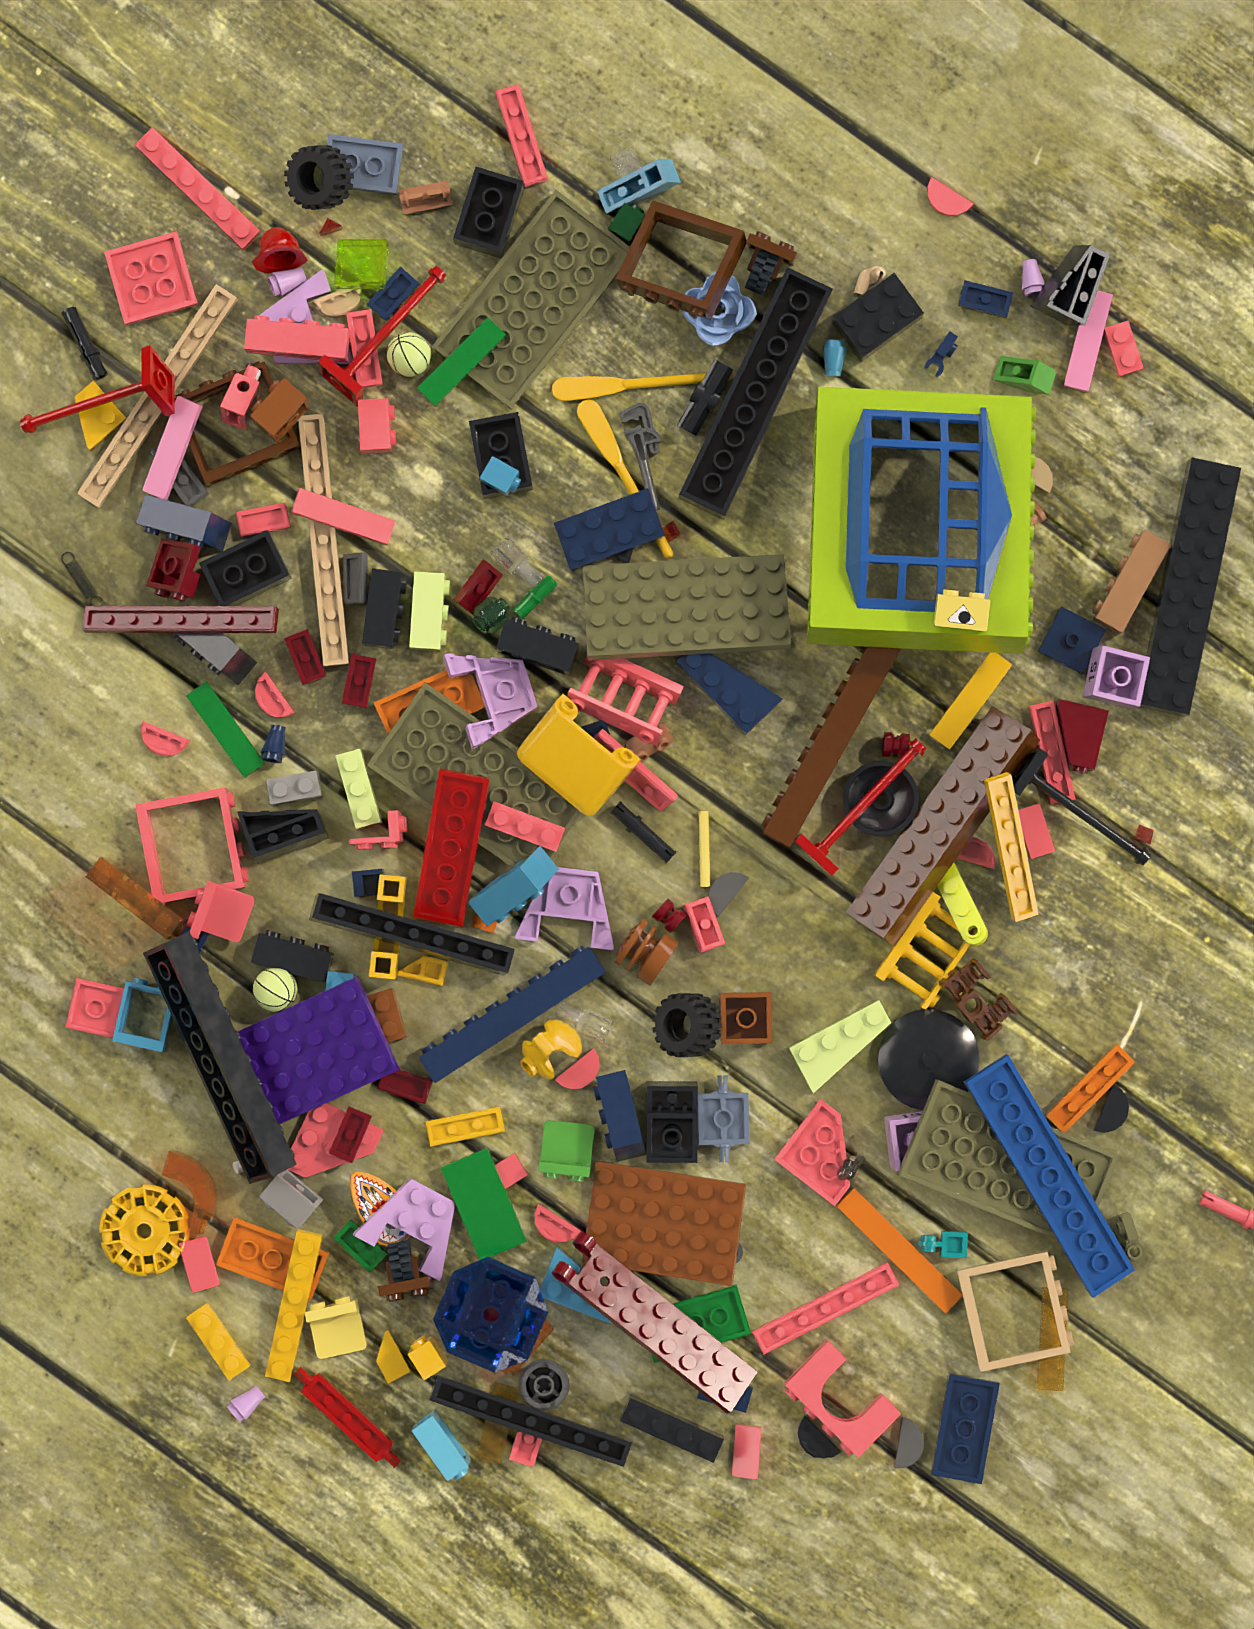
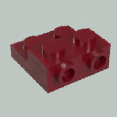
M161 538L146 586L155 589L154 594L160 597L169 598L170 596L185 602L186 597L193 598L200 574L193 570L201 547L191 543Z

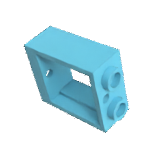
M433 1410L414 1424L413 1434L447 1481L452 1478L456 1481L468 1472L471 1458L436 1410Z

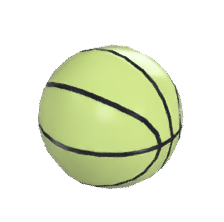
M400 333L388 345L387 361L390 367L402 376H417L425 371L430 363L431 349L429 344L422 336L416 333Z
M268 968L262 971L256 977L253 984V995L257 1004L270 1012H280L289 1008L296 1000L298 993L295 978L286 970L279 968Z

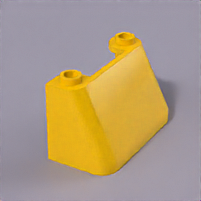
M562 694L517 750V756L526 767L584 815L592 816L610 799L641 759L632 751L623 747L617 748L613 753H610L573 721L578 714V709L568 697Z

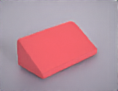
M709 896L682 906L684 913L687 914L686 919L699 953L725 944Z
M202 1236L186 1241L181 1256L191 1292L194 1293L219 1286L220 1283L207 1237ZM183 1242L178 1244L180 1248H182Z
M735 1425L732 1476L758 1480L761 1426Z

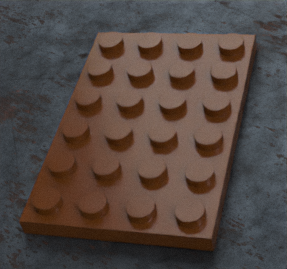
M596 1161L586 1233L596 1240L597 1245L629 1270L733 1286L747 1184ZM583 1254L582 1262L585 1263L589 1257Z

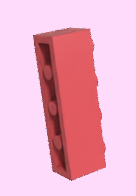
M254 316V319H247L244 349L247 353L314 360H320L325 354L334 362L347 363L350 331L348 328H344V324L340 323L320 326L319 322L306 320L304 324L294 323V320L289 318H279L278 322L269 321V317Z

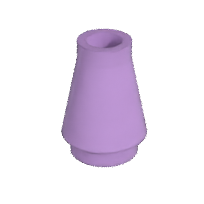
M1030 259L1022 262V293L1025 294L1027 299H1035L1045 286V282L1037 265V260Z
M302 267L273 272L272 276L267 277L274 296L279 294L283 296L307 281Z
M255 1386L251 1390L230 1400L231 1403L227 1408L241 1422L243 1419L247 1420L265 1396Z

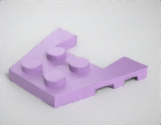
M321 270L260 314V316L269 317V321L278 322L279 318L293 319L294 323L304 324L306 320L313 321L307 301L332 293L325 271ZM349 348V350H348V360H347V363H345V362H334V363H336V364L349 365V363L353 360V357H352L350 348ZM273 356L275 364L308 365L318 364L319 361Z
M449 653L444 654L443 660L449 679L471 673L475 674L489 720L468 724L465 727L471 749L483 744L538 707L523 660L495 657L486 659L476 658V656L472 655L463 657L454 656V654Z
M557 867L559 870L542 887L544 892L531 901L515 935V939L538 941L541 916H553L593 921L591 948L613 950L614 945L599 873Z
M409 1178L386 1200L387 1202L377 1212H374L360 1228L358 1227L354 1231L353 1235L375 1247L386 1224H391L430 1245L419 1266V1271L440 1281L455 1202Z

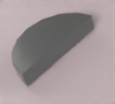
M730 872L721 875L713 882L709 890V899L717 917L720 916L749 879L748 876L742 873Z
M902 1417L894 1468H906L914 1464L921 1457L924 1449V1437L920 1428L912 1420Z

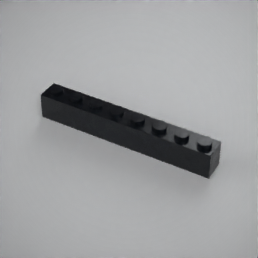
M322 893L315 895L309 917L310 921L503 976L509 973L515 949Z
M436 1375L429 1396V1401L622 1467L626 1463L632 1442L627 1439L440 1375Z

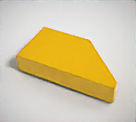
M422 956L398 971L397 975L443 986L449 961Z
M386 1330L376 1362L389 1384L411 1372L390 1330Z

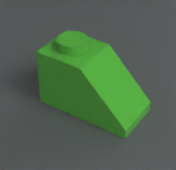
M1001 356L993 380L1028 392L1049 395L1057 371L1038 360Z

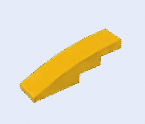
M989 653L929 735L950 750L1012 664L998 653Z

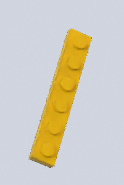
M1006 772L985 779L984 783L1011 918L1013 921L1018 922L1038 915V909L1012 776Z
M298 1229L296 1232L265 1377L286 1382L291 1381L305 1319L304 1312L307 1310L322 1242V1234Z

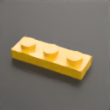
M208 1302L186 1317L228 1380H231L251 1366Z

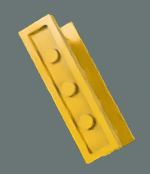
M934 892L874 974L881 981H884L886 977L888 979L893 978L922 998L924 1001L920 1007L924 1010L928 1006L933 1008L940 998V995L937 993L941 988L939 981L942 978L947 979L949 977L948 973L955 968L970 946L964 941L958 950L926 928L927 925L924 924L926 918L929 915L932 917L935 915L959 932L952 915L940 907L941 904L938 901L941 897ZM971 929L969 932L970 935L977 934L978 929ZM914 936L918 938L921 936L952 957L945 970H942L912 949L913 946L909 943ZM900 957L904 959L907 957L938 979L930 992L897 970L898 967L895 964Z

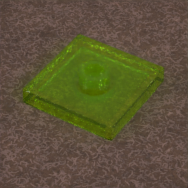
M338 239L334 287L336 289H385L388 240Z

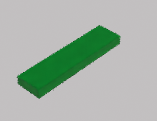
M488 317L417 390L436 407L506 337V334Z
M207 681L186 695L244 778L266 764Z

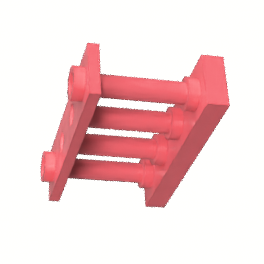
M587 654L584 664L590 668L579 690L570 688L567 695L576 705L578 712L582 711L638 737L645 743L657 746L663 732L662 729L657 728V725L667 704L670 703L676 706L684 686L625 659L588 660ZM598 672L612 677L602 701L588 696ZM622 682L635 687L625 712L611 707ZM645 693L658 698L648 723L634 717Z

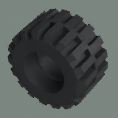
M331 145L307 146L298 149L299 152H294L291 155L293 160L287 161L286 166L289 168L284 171V176H287L285 187H289L290 191L288 194L290 197H295L294 202L297 205L302 204V208L311 210L330 209L344 203L343 199L349 197L348 190L353 188V184L350 183L351 179H354V173H350V169L353 167L351 162H346L348 157L345 154H340V149L337 147L332 148ZM317 165L322 168L325 176L324 186L321 190L315 185L313 177Z
M699 993L671 994L668 996V999H663L660 1002L662 1006H657L655 1010L657 1015L653 1016L652 1022H655V1027H652V1030L657 1035L655 1037L656 1043H661V1050L667 1051L668 1055L675 1057H699L703 1054H708L710 1048H714L717 1045L715 1040L720 1039L721 1034L718 1032L719 1029H722V1023H719L721 1015L720 1012L716 1013L718 1007L715 1003H711L709 997H703V994ZM686 1015H688L691 1024L688 1036L684 1031Z

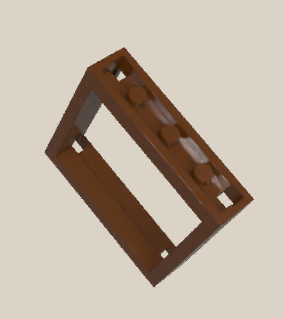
M652 200L616 276V281L620 290L626 291L629 296H634L635 294L643 297L650 303L656 304L659 302L665 304L673 311L679 312L682 310L688 312L696 319L697 317H703L711 320L746 246L747 239L743 230ZM657 222L728 245L704 300L632 277Z
M257 361L245 366L246 368L247 366L258 368L261 371L260 376H263L268 389L274 383L265 361L262 363ZM236 370L229 371L222 375L223 379L215 382L213 380L205 381L199 384L198 389L191 392L189 389L181 391L182 393L175 396L176 398L181 396L195 403L228 390L236 373L244 375L245 370L236 372ZM292 427L287 432L288 439L209 470L194 431L189 441L202 477L208 487L301 449Z

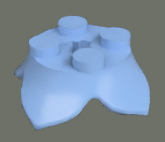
M716 272L706 279L702 287L692 288L685 295L704 300ZM733 275L718 304L722 306L721 310H725V313H720V316L713 315L712 319L708 320L703 317H697L696 319L688 312L682 311L687 321L695 326L699 338L711 346L726 343L734 333L747 328L757 314L753 301L741 294L739 283Z

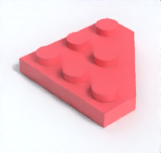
M819 1099L774 1160L834 1206L850 1187L842 1119L840 1113Z
M329 1103L308 1111L291 1147L297 1165L288 1170L306 1178L348 1163V1161L329 1154L346 1111ZM369 1123L354 1160L374 1153L384 1129Z

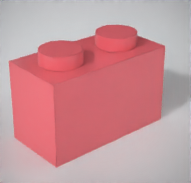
M388 398L358 400L361 453L392 452V445H396V430H391V420H395L394 405H390Z

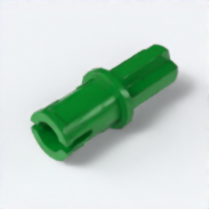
M546 575L531 591L528 589V594L512 609L524 620L538 604H543L541 601L557 587V582L551 576Z

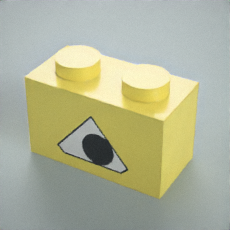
M943 589V594L936 595L934 626L987 631L990 600L984 599V593L969 592V597L958 596L959 591Z

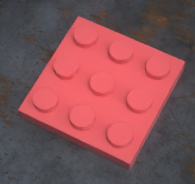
M177 231L104 252L126 326L198 305Z

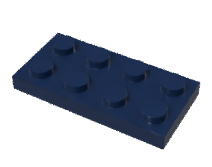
M648 488L554 523L571 571L666 537Z
M953 1373L948 1374L931 1475L982 1484L999 1382Z

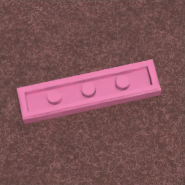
M1097 291L1086 325L1078 326L1063 387L1083 392L1089 391L1113 294Z
M177 396L175 414L169 417L142 491L168 500L203 407L202 405Z

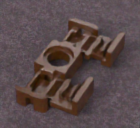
M974 958L959 971L951 970L948 973L950 977L947 979L942 978L939 981V986L946 987L956 999L953 1001V1004L967 1021L976 1024L983 1033L981 1038L986 1041L992 1039L1002 1029V1024L998 1022L1002 1023L1011 1013H1018L1017 1009L1004 994L1000 993L996 997L997 1001L992 1005H986L976 991L972 989V987L976 986V981L979 979L991 978L979 961ZM974 966H975L976 969L980 972L981 975H979V974L976 972V970L973 968ZM969 999H975V1009L967 1012L965 1009L966 1002ZM1000 1000L1003 1001V1003L1006 1005L1007 1009L1003 1006V1004L1000 1002Z

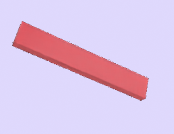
M888 1262L753 1330L752 1333L764 1355L899 1286V1283Z

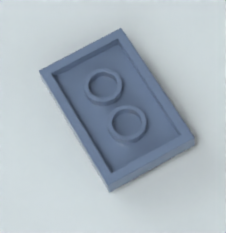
M328 134L327 145L340 149V154H345L348 157L346 162H351L353 168L350 169V173H354V179H351L350 182L353 184L352 190L397 195L403 144ZM324 172L322 177V186H324L325 182Z

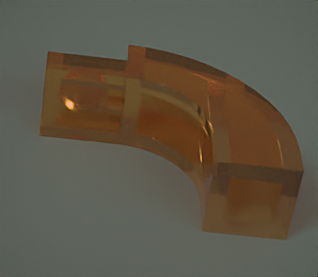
M170 1150L162 1176L178 1180L190 1189L194 1198V1210L186 1236L197 1239L199 1234L204 1235L208 1223V1220L204 1219L205 1215L209 1217L216 1216L218 1206L217 1189L212 1176L198 1160L185 1153Z

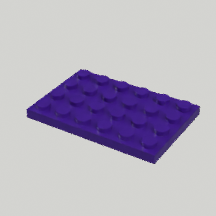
M358 976L238 1031L242 1047L251 1059L254 1073L262 1083V1090L266 1099L272 1104L273 1114L279 1124L400 1070Z

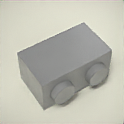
M318 771L266 779L270 805L273 806L323 797Z
M288 1169L276 1175L259 1196L264 1200L268 1208L277 1211L283 1216L287 1224L297 1229L307 1221L323 1201L320 1196Z

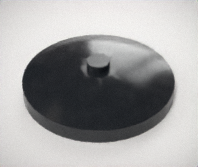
M920 1009L901 1016L891 1024L880 1042L877 1061L879 1074L887 1090L903 1104L923 1110L936 1079L969 1092L963 1081L979 1071L980 1057L978 1045L972 1032L960 1019L941 1010Z

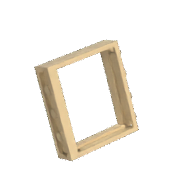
M1047 1250L957 1270L980 1372L1071 1353L1070 1346H1074L1071 1330L1066 1331L1064 1321L1069 1320L1065 1305L1060 1306L1058 1296L1063 1295L1060 1280L1054 1281L1052 1272L1057 1270L1054 1255L1049 1256ZM1042 1261L1061 1346L989 1361L970 1276Z

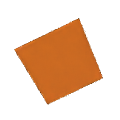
M475 912L471 926L494 933L497 922L494 921L487 926Z

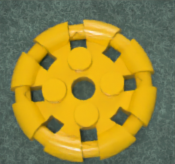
M143 1184L139 1188L131 1186L116 1194L111 1199L112 1203L110 1206L104 1209L99 1223V1233L102 1234L103 1241L101 1246L107 1258L113 1264L116 1263L122 1267V1271L134 1276L147 1277V1274L156 1273V1275L164 1273L179 1262L177 1259L183 1251L184 1243L190 1240L191 1228H188L187 1219L189 1216L184 1205L177 1197L173 1198L167 1193L168 1190L149 1184ZM144 1197L145 1205L136 1206L135 1199ZM160 1201L168 1206L164 1212L156 1207ZM120 1208L126 1211L122 1219L116 1215ZM171 1221H177L178 1230L170 1231ZM142 1223L148 1224L151 1227V1234L148 1238H143L138 1234V1227ZM119 1230L120 1240H113L111 1231ZM167 1242L174 1246L170 1253L163 1250ZM183 1242L182 1248H180L178 1244ZM125 1249L133 1254L129 1260L122 1255ZM153 1255L154 1263L146 1264L144 1256Z

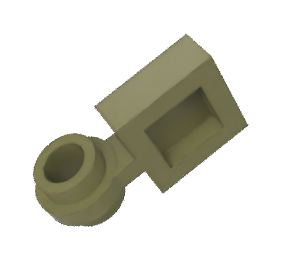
M1129 1212L1119 1214V1222H1116V1226L1120 1236H1125V1239L1128 1241L1124 1247V1252L1129 1261H1140L1144 1256V1248L1139 1243L1132 1215ZM1133 1247L1138 1249V1253L1135 1256L1130 1255V1250Z

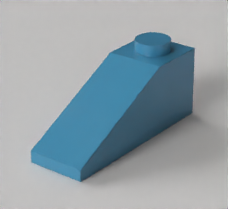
M657 159L597 190L606 214L621 209L624 203L628 205L635 204L680 184L681 181L672 159Z

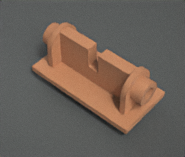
M448 181L399 190L403 215L453 205Z
M663 722L657 725V728L663 730L657 746L645 743L635 736L624 742L625 745L623 747L632 751L641 759L640 762L643 763L655 752L667 749L675 740L670 729Z

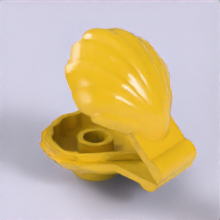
M558 1019L547 1020L544 1024L546 1032L539 1033L532 1042L523 1041L522 1043L524 1058L520 1063L530 1077L537 1075L546 1080L554 1078V1070L549 1061V1056L552 1052L561 1050L576 1058L582 1052L581 1038L577 1031L568 1023Z

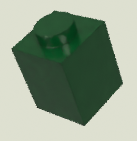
M624 203L609 225L608 230L630 246L645 217L644 211L633 203L631 205Z

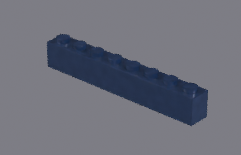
M583 945L570 953L572 956L570 960L564 963L560 959L549 967L550 973L543 977L540 973L527 981L530 985L521 991L517 987L506 995L508 997L507 1001L499 1004L498 1001L485 1008L487 1014L480 1018L474 1015L464 1022L466 1027L459 1032L454 1028L442 1036L445 1041L436 1046L433 1042L422 1049L423 1055L419 1059L434 1083H437L606 973L590 947L585 949Z

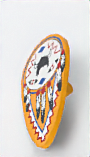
M355 1171L350 1176L352 1200L364 1224L374 1212H377L387 1202L386 1200L396 1190L377 1176L366 1172ZM387 1223L377 1242L380 1245L387 1246L390 1243L405 1241L411 1235Z

